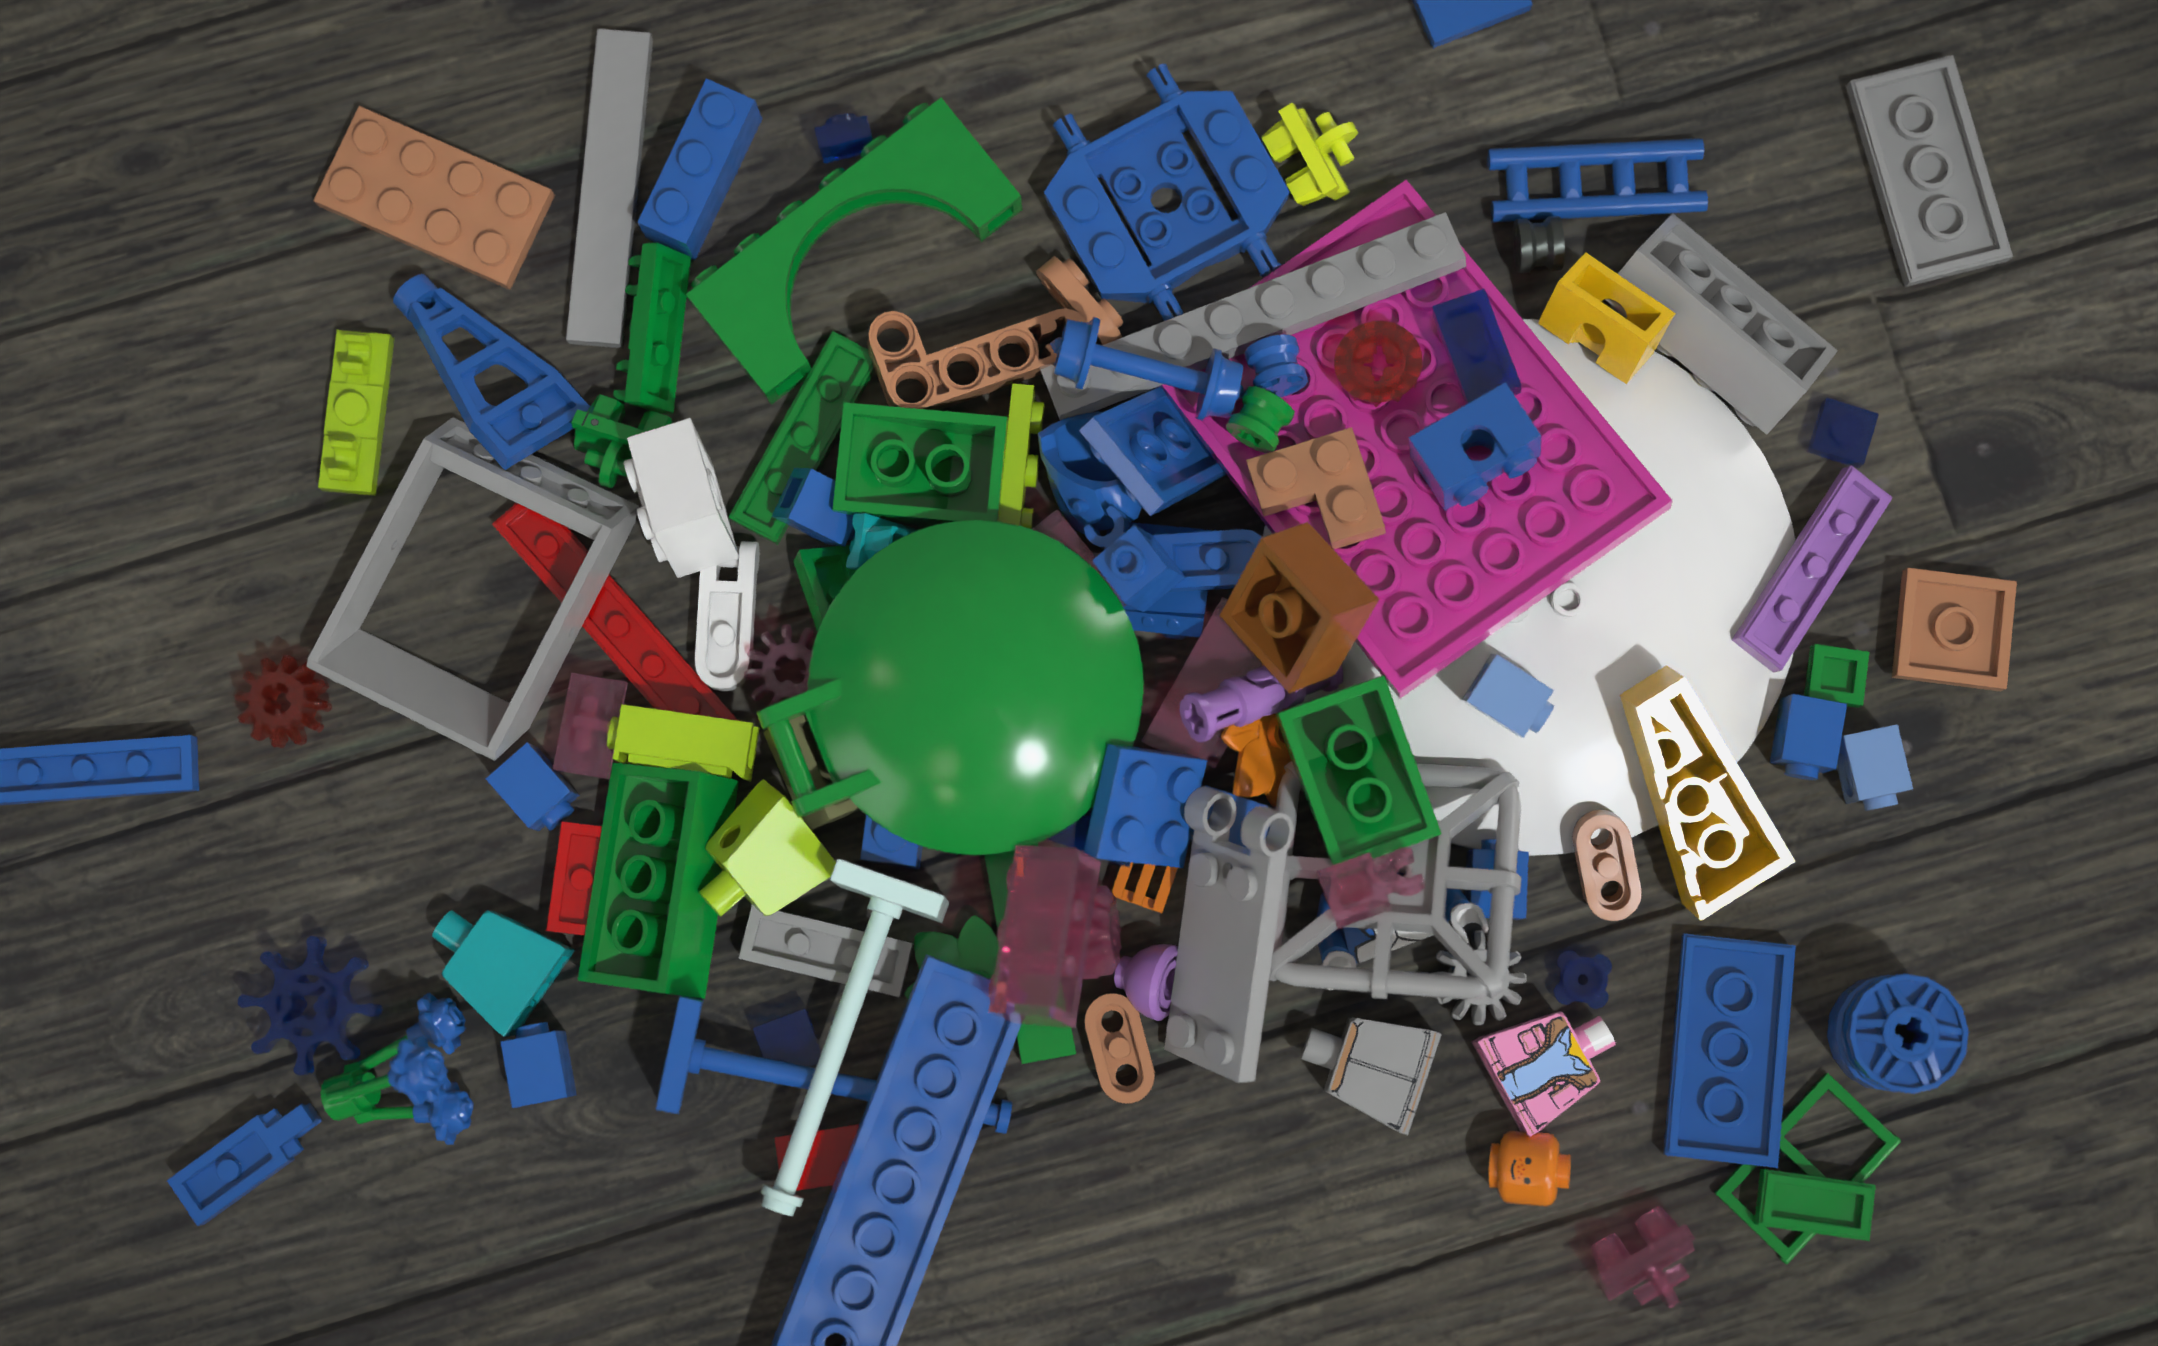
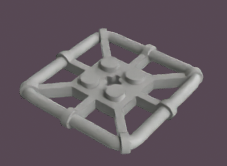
M1292 761L1284 766L1286 773L1282 776L1278 788L1276 810L1290 816L1294 825V835L1287 849L1269 980H1279L1282 983L1300 987L1372 992V998L1387 999L1388 993L1455 999L1481 998L1485 995L1493 998L1503 990L1501 982L1505 978L1509 965L1514 896L1519 894L1521 890V877L1516 874L1521 817V800L1517 789L1519 781L1509 771L1501 773L1500 771L1485 767L1416 763L1424 786L1481 790L1443 820H1437L1441 835L1335 872L1328 858L1292 856L1300 790L1303 792ZM1499 804L1494 870L1449 867L1451 839L1492 806ZM1387 863H1397L1399 872L1406 873L1403 880H1397L1394 885H1385L1383 879L1375 878L1376 871H1385ZM1295 877L1332 880L1330 908L1282 945L1289 881ZM1447 888L1488 891L1492 894L1486 964L1444 919ZM1339 927L1377 929L1373 969L1295 963ZM1393 931L1433 933L1471 976L1390 971Z

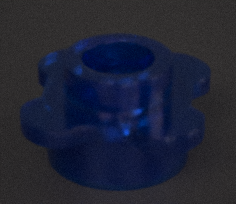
M1572 950L1561 953L1557 959V965L1561 972L1559 984L1553 990L1555 999L1563 1005L1577 1001L1587 1003L1593 1009L1603 1007L1609 998L1605 990L1608 984L1607 975L1612 970L1610 960L1601 954L1589 958L1580 957ZM1581 974L1586 975L1588 978L1585 985H1581L1578 982V976Z

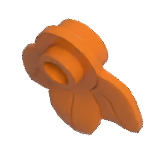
M1275 713L1263 716L1243 727L1235 725L1225 727L1221 734L1222 740L1231 749L1239 752L1232 793L1239 797H1254L1265 793L1271 806L1276 807L1278 788L1282 776L1286 773L1284 766L1291 761Z

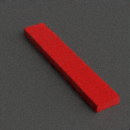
M516 503L492 525L562 603L588 550L568 527ZM609 574L582 627L654 709L739 721Z

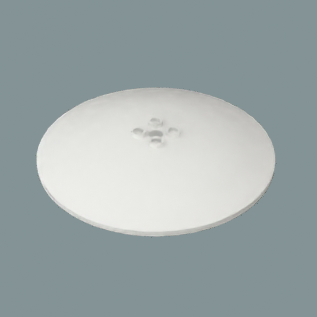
M1523 319L1673 500L1672 508L1401 699L1398 698L1389 685L1388 687L1416 763L1485 767L1500 771L1501 773L1509 771L1519 781L1517 789L1520 793L1521 817L1518 851L1529 852V856L1562 855L1574 852L1572 841L1573 829L1583 815L1594 810H1607L1615 813L1627 825L1631 837L1658 825L1620 694L1664 666H1669L1686 678L1735 762L1737 763L1747 752L1764 727L1782 691L1793 654L1782 671L1773 673L1733 642L1732 638L1796 540L1792 521L1781 489L1765 456L1743 424L1722 400L1711 391L1702 387L1693 375L1668 358L1654 352L1633 378L1625 384L1597 365L1595 362L1599 355L1580 342L1568 345L1539 325V320ZM1266 525L1264 528L1263 537L1272 534ZM1354 642L1342 662L1343 682L1339 685L1338 689L1331 692L1323 691L1322 689L1306 695L1304 701L1300 704L1381 676V674L1358 644ZM1491 654H1498L1554 690L1548 699V702L1554 705L1553 711L1537 733L1529 729L1524 738L1519 737L1462 701L1465 693ZM1425 786L1436 819L1440 821L1481 790ZM1499 804L1492 806L1451 839V844L1470 849H1481L1482 839H1496ZM1604 828L1595 830L1591 835V843L1595 845L1604 843L1609 835L1608 830Z

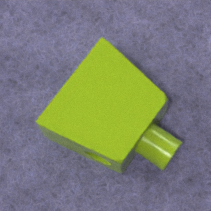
M763 779L707 842V852L723 871L701 889L699 893L720 917L743 897L764 916H768L830 878L836 866V861L801 817L797 818L794 808L785 796Z

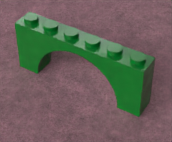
M941 97L930 106L925 102L915 107L903 119L902 123L904 126L889 138L881 135L872 140L862 150L860 154L862 158L846 171L844 168H838L828 174L818 186L820 191L805 203L797 200L788 205L777 216L776 221L778 223L762 236L759 233L748 236L735 248V257L720 268L717 266L707 268L693 280L691 284L693 289L686 294L693 308L771 405L806 379L812 369L807 358L800 350L794 335L791 315L792 292L798 270L813 244L831 226L843 218L869 207L895 203L913 204L931 208L952 217L964 225L982 242L1023 210L1020 193Z

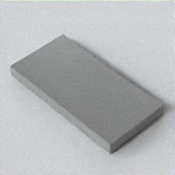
M1951 55L1851 80L1847 84L1846 89L1904 287L2009 261L2013 257L1954 56Z

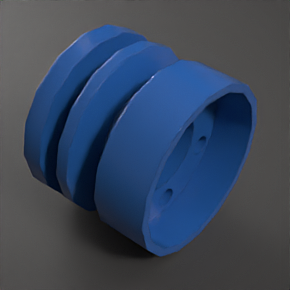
M1908 974L1879 975L1859 980L1840 994L1829 1013L1827 1039L1833 1059L1847 1077L1866 1088L1915 1094L1937 1088L1956 1073L1966 1055L1969 1030L1963 1008L1945 987L1928 977ZM1897 1024L1905 1025V1029L1913 1033L1911 1043H1904L1903 1038L1895 1034Z

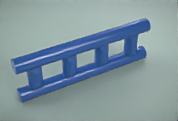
M1703 139L1488 149V170H1506L1508 199L1491 202L1492 223L1513 222L1515 219L1525 218L1529 221L1545 220L1547 217L1559 216L1561 219L1706 212L1708 208L1707 191H1689L1687 160L1703 159ZM1665 162L1668 192L1636 194L1633 163ZM1612 164L1614 195L1582 196L1580 166ZM1559 167L1561 198L1529 199L1527 169Z

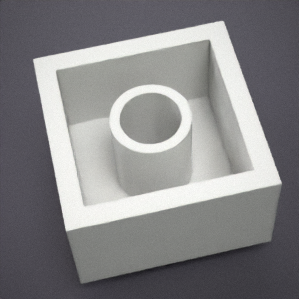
M691 418L628 437L627 440L632 459L625 460L624 466L633 492H638L642 507L637 508V514L643 533L647 540L651 539L658 561L668 560L677 578L715 565L739 559L714 466Z

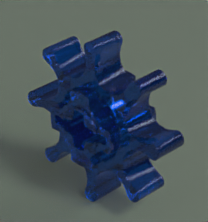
M319 936L307 938L308 955L306 961L301 967L294 970L284 964L280 953L274 951L263 952L260 956L261 962L272 969L275 975V984L272 991L264 997L243 994L238 998V1005L240 1007H262L270 1016L271 1026L269 1032L263 1038L252 1043V1051L256 1054L269 1053L278 1041L282 1039L290 1040L297 1049L298 1057L294 1066V1072L297 1075H310L314 1072L313 1055L315 1049L325 1041L336 1046L343 1060L357 1059L360 1056V1050L350 1043L346 1037L345 1029L347 1022L356 1014L377 1017L383 1011L382 1006L378 1003L358 1004L350 994L351 980L358 973L365 971L369 967V962L365 958L353 957L343 970L336 973L330 971L323 961L327 940ZM315 975L319 977V980L312 983L307 977ZM305 996H319L313 1005L317 1013L316 1015H302V1011L308 1006L307 1001L304 999ZM305 1028H308L314 1034L312 1036L303 1035L302 1031Z

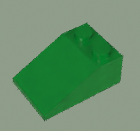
M844 402L833 512L849 515L866 513L892 522L922 527L966 520L998 521L1008 418L1006 416Z
M1384 675L1275 713L1292 764L1335 872L1442 834Z

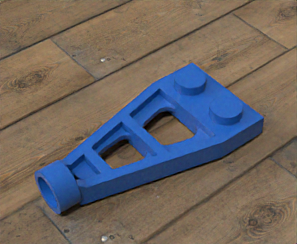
M420 274L412 277L395 293L393 303L413 324L469 431L504 470L574 429L571 422L577 409L587 412L590 408L586 401L555 368L441 287L437 288L426 275ZM459 327L464 328L485 346L483 350L462 362L453 356L442 340L443 336ZM494 364L506 367L523 379L527 385L526 389L497 406H493L484 400L474 380L475 375Z

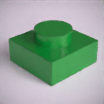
M1820 644L1810 646L1804 696L1844 703L1848 707L1859 708L1863 706L1870 652Z

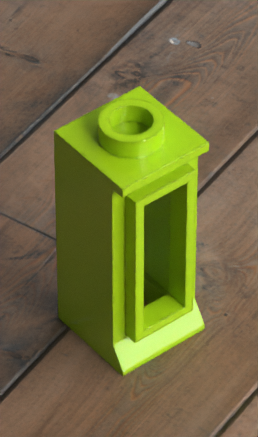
M621 704L620 716H613L609 724L607 747L614 750L613 759L623 764L630 762L634 765L701 771L726 778H731L732 771H734L741 778L751 782L760 728L755 727L750 722Z

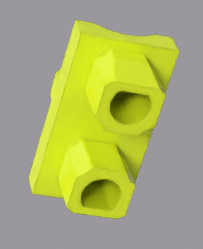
M1290 103L1279 110L1282 120L1271 127L1261 138L1276 162L1281 163L1298 151L1304 157L1308 166L1285 179L1295 201L1304 206L1325 196L1337 200L1349 193L1350 191L1329 153H1334L1340 166H1344L1354 160V156L1347 145L1358 134L1353 122L1337 126L1330 112H1326L1315 119L1323 135L1319 136L1305 109H1297L1294 103Z

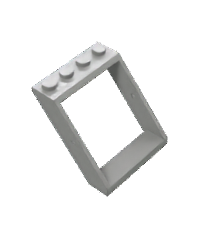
M452 417L426 436L420 444L307 660V667L495 761L530 728L635 524L637 508L639 506L533 455L527 456L504 470L472 435L466 423ZM444 468L594 540L510 703L360 629Z

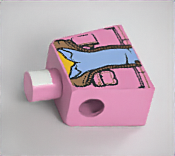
M1563 1012L1550 1013L1471 1041L1519 1130L1524 1131L1529 1137L1539 1132L1600 1082L1599 1076L1589 1059L1615 1046L1614 1038L1600 1016L1572 1029Z

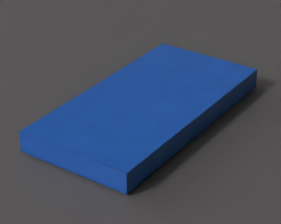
M1682 934L1663 1155L1778 1168L1796 945Z

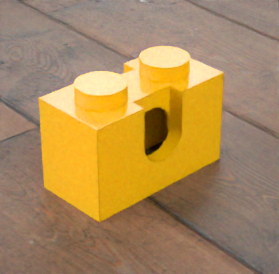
M1585 252L1558 281L1538 324L1568 345L1580 342L1599 355L1595 362L1597 365L1627 384L1653 355L1676 313ZM1604 299H1611L1618 302L1624 308L1627 319L1602 303Z

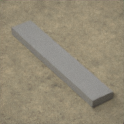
M597 29L566 337L569 344L623 348L628 298L625 289L629 285L631 266L628 263L632 257L653 38L650 33Z

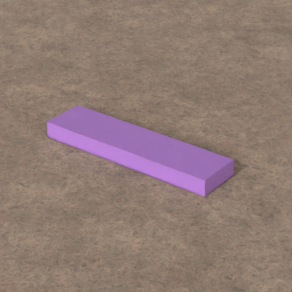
M1852 465L1842 468L1764 588L1750 613L1732 638V641L1773 673L1782 671L1893 497Z

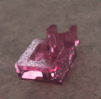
M1400 848L1393 851L1387 857L1385 863L1379 866H1375L1369 852L1317 871L1319 883L1337 929L1390 911L1388 894L1395 892L1401 896H1412L1425 888L1422 874H1417L1410 878H1403L1397 874L1401 867L1414 863V855L1411 848Z

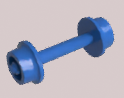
M1093 317L1089 322L1067 319L1062 337H1058L1050 343L1053 352L1057 354L1053 373L1073 380L1075 388L1083 389L1091 365L1199 393L1195 416L1198 420L1203 421L1207 416L1229 419L1236 400H1239L1245 392L1241 385L1243 364L1224 358L1222 350L1215 348L1212 350L1206 370L1202 372L1097 345L1096 340L1100 326L1099 318Z

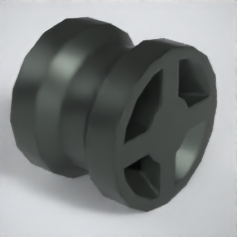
M1559 216L1547 217L1543 223H1531L1527 218L1515 219L1513 250L1518 273H1528L1536 266H1546L1551 271L1563 269L1565 240L1563 224Z

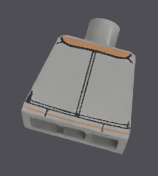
M1348 1017L1341 1038L1311 1027L1301 1059L1330 1069L1324 1087L1325 1092L1391 1129L1408 1135L1441 1033Z

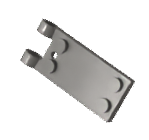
M1200 787L1191 793L1184 811L1185 820L1188 826L1194 829L1164 1050L1237 1083L1255 1081L1287 849L1293 839L1294 825L1292 819L1287 814L1265 806H1258L1246 815L1242 823L1241 838L1247 848L1228 841L1229 833L1236 817V803L1233 797L1209 787ZM1214 803L1213 812L1207 820L1209 808ZM1270 824V831L1265 839V832Z

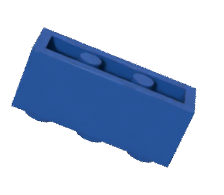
M706 78L637 222L648 240L667 246L696 260L762 121L755 99Z

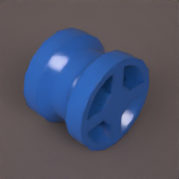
M1285 334L1273 335L1258 340L1247 347L1244 352L1248 367L1255 370L1256 374L1253 386L1263 388L1281 398L1299 391L1307 384L1308 378L1305 367L1298 364L1296 359L1300 351L1297 339L1294 336Z

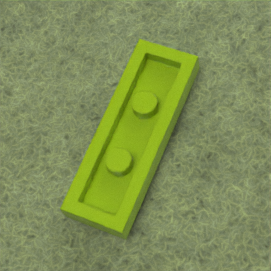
M1012 383L998 520L1029 529L1033 527L1034 508H1024L1026 487L1036 488L1039 455L1030 454L1031 434H1038L1042 431L1044 402L1035 401L1034 385Z

